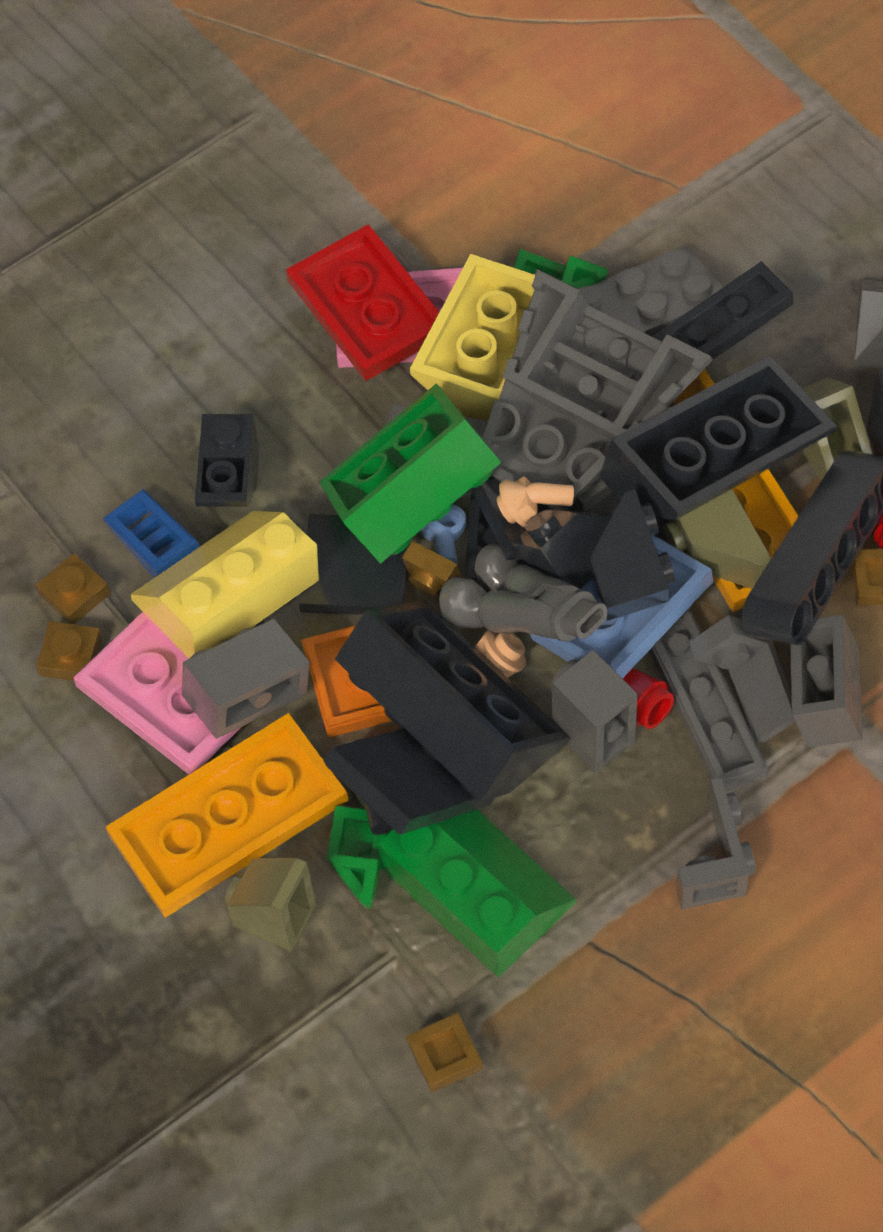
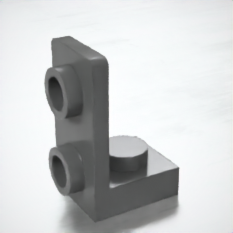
M727 615L689 641L696 661L728 669L749 730L755 741L764 743L795 723L792 717L791 690L772 640L745 634L742 627V619Z
M722 777L710 779L708 803L724 858L718 860L715 856H702L689 861L685 867L678 868L676 891L681 910L744 897L747 893L749 875L756 873L751 846L749 842L740 843L736 830V825H741V813L737 797L734 792L726 794Z

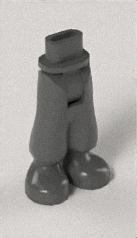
M488 544L477 555L475 573L478 583L466 577L455 576L445 583L439 598L442 615L450 624L468 629L485 627L487 630L496 633L525 632L549 639H557L561 642H567L576 637L586 639L607 617L606 606L598 603L592 594L565 581L550 577L537 568L520 564L519 560H506L499 544Z

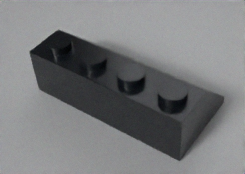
M769 355L612 438L599 477L619 500H621L626 491L635 489L640 504L650 502L655 517L677 520L834 433L837 425Z
M426 600L365 610L335 658L349 673V679L354 685L367 691L384 707V712L391 721L403 726L421 743V747L426 754L438 760L459 781L460 785L466 791L473 794L480 802L511 793L561 750L571 738Z

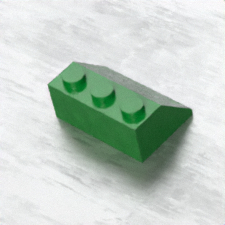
M436 383L320 480L319 483L342 522L381 564L390 555L402 552L410 544L413 536L427 524L444 517L451 509L452 504L470 488H476L486 482L491 476L493 469L501 461Z
M478 810L402 835L393 829L378 842L382 870L498 978L576 904V898Z

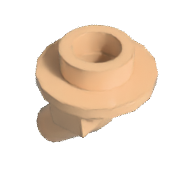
M525 476L516 481L506 479L499 484L500 495L497 496V504L508 522L512 524L517 522L522 527H525L527 522L537 514V503L572 506L574 487L573 485L531 483Z
M487 630L476 645V648L508 678L516 672H521L526 666L524 644L514 633H496Z

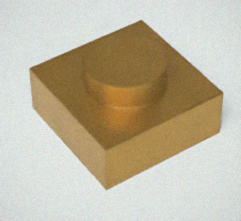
M412 541L402 557L410 575L409 581L429 595L435 596L438 591L441 592L445 583L455 576L462 577L456 563L415 541Z
M883 549L860 550L852 563L857 606L883 605Z
M75 553L70 555L35 585L38 594L69 624H76L111 594L108 583Z
M49 621L36 664L39 676L74 681V677L98 655L103 639L100 629Z
M459 1013L406 1036L407 1044L431 1093L483 1070L482 1060Z

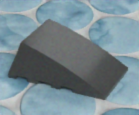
M537 269L532 284L534 292L528 310L524 309L518 327L520 335L512 359L508 358L503 374L505 382L498 402H494L483 440L501 461L493 469L491 477L503 482L506 479L516 481L525 476L531 483L573 485L574 503L599 478L611 439L663 412L713 359L710 355L668 334L661 342L589 306L580 290ZM543 504L549 507L550 509L568 510L570 507L562 505Z

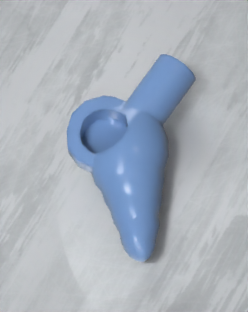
M452 504L451 509L444 517L430 522L419 531L425 539L434 543L435 553L458 564L454 542L465 531L467 526L466 514L460 507Z

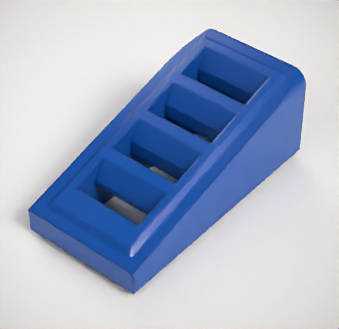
M144 489L103 518L110 530L153 578L200 547L198 541ZM147 513L150 514L149 517L140 522L134 528H132L131 530L128 529L129 526H131L141 517H143Z

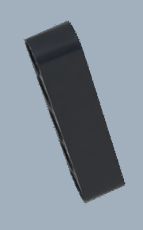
M843 450L838 454L750 591L742 612V627L745 634L793 645H800L806 640L883 514V456Z

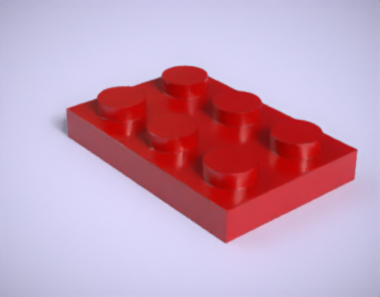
M369 224L286 269L289 284L365 381L419 352L439 314L438 309Z

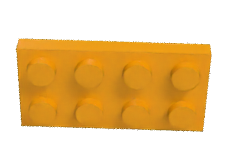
M287 713L110 823L105 828L114 845L163 917L166 918L248 866L252 858L264 856L333 812L335 806H342L349 800L344 787L326 766L324 760L290 714Z

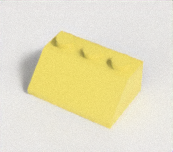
M470 254L410 367V375L427 390L437 383L464 417L488 421L494 402H498L505 382L503 374L508 358L512 359L520 335L518 327L524 309L528 310L534 292L532 284L535 275Z
M252 511L131 593V600L189 659L199 650L211 649L234 638L242 630L255 626L319 581L317 544L284 512Z

